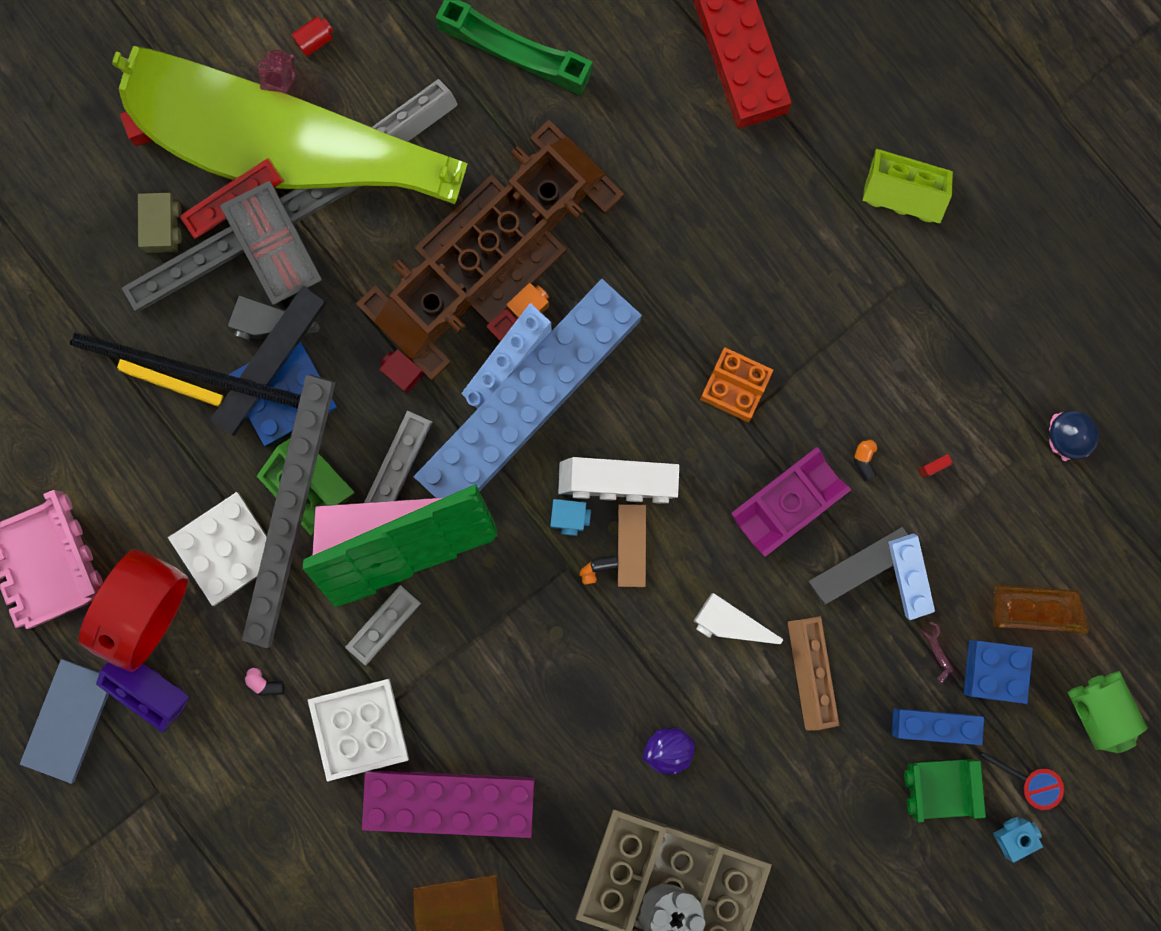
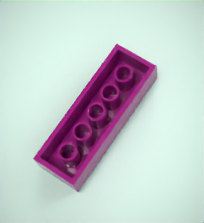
M369 770L365 773L362 830L531 838L535 777Z

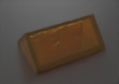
M996 585L993 619V627L1088 633L1089 628L1078 591Z
M496 875L413 889L414 922L417 931H504Z

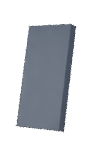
M66 659L60 660L20 765L68 783L75 782L109 695L96 685L100 672Z

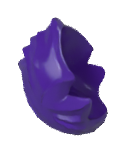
M667 727L655 731V734L649 738L642 759L659 773L678 774L690 766L695 752L694 740L680 728L670 729Z

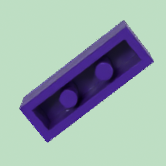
M108 662L100 670L96 682L97 686L161 732H164L183 712L189 698L181 688L172 685L159 672L151 670L144 664L134 672H130Z

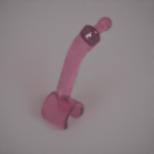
M928 622L934 629L933 634L929 636L925 631H921V635L929 639L936 659L945 669L937 679L942 683L949 673H954V670L937 640L940 633L939 626L936 623Z

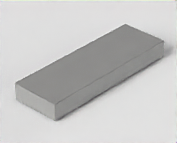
M400 585L345 648L366 666L421 603Z

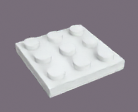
M236 492L168 537V539L211 605L215 606L257 578L267 534L240 493Z
M390 679L308 699L327 781L409 760Z

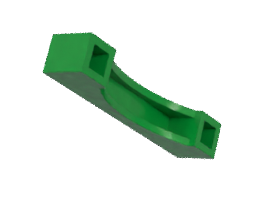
M444 0L435 17L439 31L580 96L591 77L593 61L569 50L565 52L553 49L515 34L474 10L471 5L463 1Z

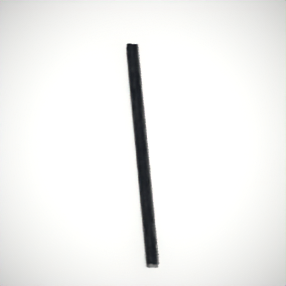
M75 332L70 340V346L73 345L80 349L119 360L122 359L134 364L137 363V365L140 364L144 367L161 370L162 372L177 376L180 375V377L183 376L184 378L201 381L205 384L220 386V388L223 387V389L226 388L230 391L242 392V394L245 393V395L248 394V396L251 395L255 398H264V400L267 399V401L270 400L273 403L292 406V408L295 407L297 409L299 406L301 394L298 393L295 394L283 389H276V387L273 388V386L254 383L251 380L248 381L232 375L229 376V374L226 375V373L223 374L204 367L189 365V363L186 364V362L183 363L182 361L167 357L164 358L161 355H152V353L149 354V352L146 353L143 350L128 348V346L125 347L124 345L107 342L103 339L85 336V334L82 335Z

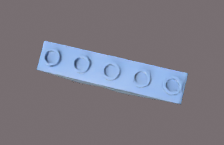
M531 303L461 393L467 402L477 409L551 333V322Z

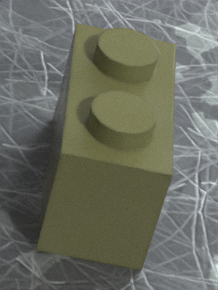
M171 193L138 194V247L145 253L178 252V244H181L182 240L181 230L177 227V217L181 215V205Z

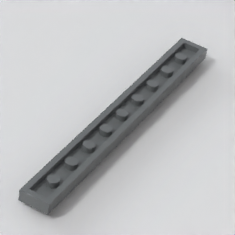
M361 186L296 189L280 199L293 224ZM230 226L122 287V290L134 311L138 313L244 253V250Z
M310 374L305 377L242 641L264 648H269L272 645L336 384L335 381Z

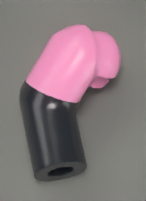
M251 668L247 671V676L245 677L246 685L258 695L284 694V681L267 682L261 677L262 673L258 668Z

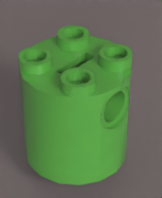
M1120 671L1105 677L1103 675L1096 676L1088 680L1089 685L1085 688L1078 686L1068 691V695L1095 750L1114 753L1127 751L1137 745L1136 740L1138 736L1148 729Z

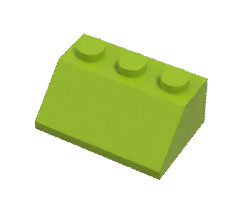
M876 149L864 187L863 201L868 202V204L874 207L882 206L893 209L901 215L909 214L919 217L925 222L941 223L952 197L953 171Z

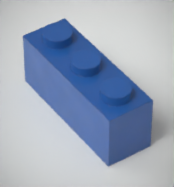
M893 708L892 736L902 739L982 745L984 717L970 714Z

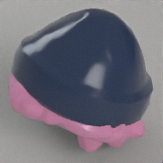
M1066 411L1052 416L1049 428V442L1052 451L1058 453L1063 461L1083 459L1095 450L1099 434L1097 426L1088 415L1079 411Z

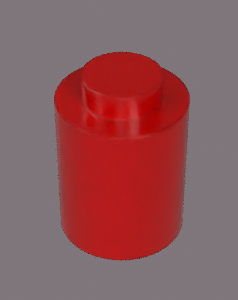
M316 16L292 33L291 37L305 57H308L331 41L332 36L330 34L334 31L325 18L320 20Z

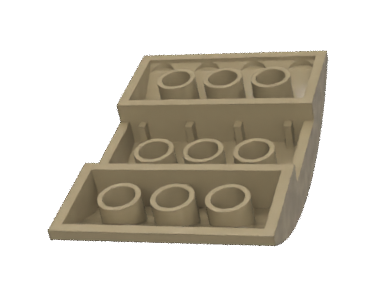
M613 809L578 909L576 920L609 931H644L639 921V914L641 915V907L644 902L642 901L643 896L651 888L659 884L681 887L700 902L706 922L703 931H750L772 864L687 831Z

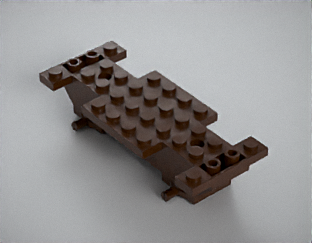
M550 120L530 137V141L540 150L538 153L529 157L519 145L512 150L511 155L522 165L519 171L509 180V184L506 187L491 174L415 247V250L425 260L420 266L410 270L401 259L396 261L397 264L394 263L392 265V268L403 278L399 286L389 294L390 299L375 285L356 303L431 381L451 364V361L433 343L450 327L456 333L461 332V329L455 322L464 329L466 325L459 318L472 307L489 324L507 308L506 304L529 283L533 285L567 252V249L550 231L569 212L575 219H578L584 213V210L578 204L587 197L605 215L624 197V193ZM550 188L555 191V195L551 198H545L541 195V192L544 189ZM434 298L440 301L439 306L434 310L425 308L426 302Z

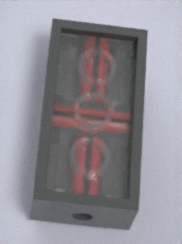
M271 181L220 205L273 305L299 292L303 285L309 287L322 280Z

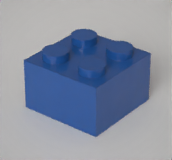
M969 641L963 695L1027 704L1033 648L983 641Z

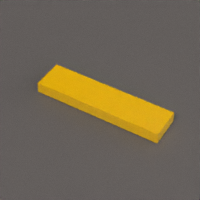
M120 359L117 366L119 371L217 407L225 399L223 395Z

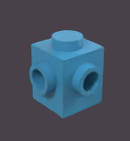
M1012 818L1003 824L1004 828L993 833L1005 858L1013 863L1043 847L1039 840L1042 838V835L1034 822L1030 823V821L1023 818Z

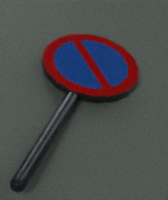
M980 752V757L1024 781L1023 794L1026 801L1032 807L1040 810H1050L1062 800L1064 784L1060 776L1054 771L1046 768L1036 769L1030 772L1028 776H1025L990 755Z

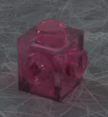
M281 50L267 52L263 60H260L258 63L261 90L281 93L288 92L295 80L294 55L286 54Z

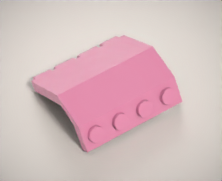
M52 490L43 494L47 500L44 504L0 522V579H7V581L0 584V590L6 605L17 604L16 607L9 609L15 628L25 625L26 629H31L83 607L93 601L103 584L98 571H94L90 562L93 560L92 553L89 547L83 544L80 535L83 534L79 522L73 519L70 510L73 508L71 500L67 494H63L61 491Z

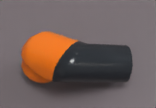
M873 440L862 441L858 445L854 456V463L864 481L877 475L870 464L873 453L877 451V445Z
M616 556L596 558L584 566L579 576H582V583L584 585L595 583L597 581L595 573L617 569L618 561Z

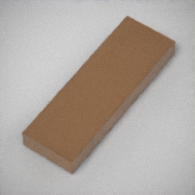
M618 505V587H646V505Z

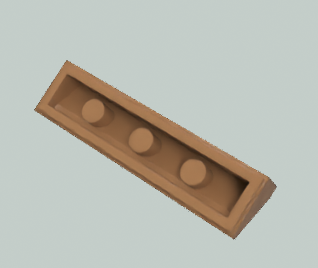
M821 616L789 621L788 628L805 729L807 731L822 730L839 726Z

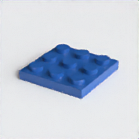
M301 341L272 381L270 387L273 386L276 389L279 388L295 394H302L306 375L310 374L320 377ZM248 364L230 373L229 376L240 377ZM264 398L259 400L248 417L265 447L292 434L298 408H292V406L289 407L280 403L277 404L276 402L273 403V401L270 402V400L267 401ZM333 399L331 400L328 413L337 409Z

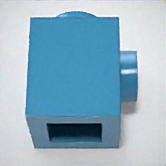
M553 499L550 527L561 529V534L577 536L578 531L583 532L584 525L589 526L591 510L586 509L585 502Z

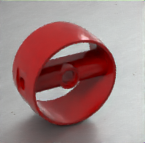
M138 549L131 550L113 568L93 599L80 629L79 644L90 653L112 665L134 672L148 659L170 626L185 595L188 576L173 565L152 554Z

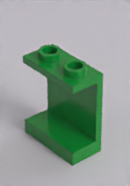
M961 759L908 763V770H905L904 777L906 787H910L911 798L907 799L908 814L912 815L913 820L924 822V819L970 816L974 819L986 818L981 761Z

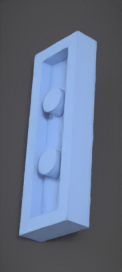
M913 533L889 541L906 618L912 620L935 612L918 536Z

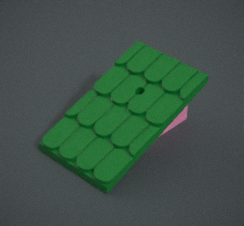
M476 484L445 498L319 506L315 510L313 556L303 559V570L336 608L376 594L377 589L408 579L417 571L455 559L458 553L492 542L497 536V526Z

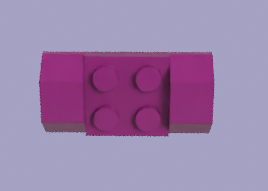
M816 447L738 507L731 515L752 545L765 557L846 495L851 489L837 477L826 463L820 449Z

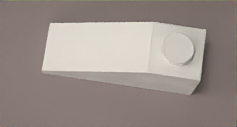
M714 593L709 596L694 619V622L698 624L696 629L709 638L713 634L717 637L781 644L783 641L782 638Z

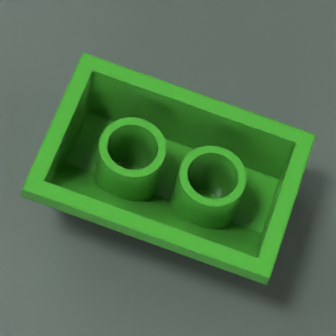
M290 439L277 446L257 475L259 480L275 497H277ZM319 453L301 523L310 535L314 534L316 507L345 505L354 494V491Z

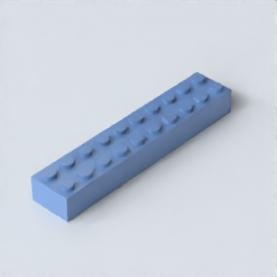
M601 279L418 471L414 478L436 498H445L474 484L477 485L480 492L638 325L642 315Z

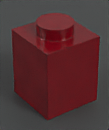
M398 349L394 353L389 352L380 363L382 367L379 370L405 394H408L425 375L417 365Z

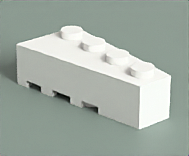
M572 457L560 462L558 494L573 495V498L588 499L590 496H600L601 500H616V497H626V501L643 502V498H653L652 503H669V499L678 497L679 464Z

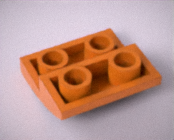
M724 347L700 400L749 422L767 386L773 369Z

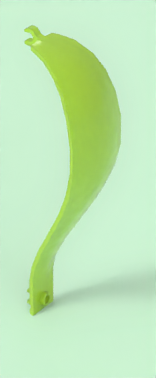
M133 46L128 59L122 57L120 52H115L112 65L123 72L119 86L122 103L137 127L155 143L172 154L208 172L235 180L265 159L270 158L284 180L283 183L275 188L312 189L349 186H398L413 189L453 204L456 203L468 164L466 162L407 142L270 87L187 59L139 46Z

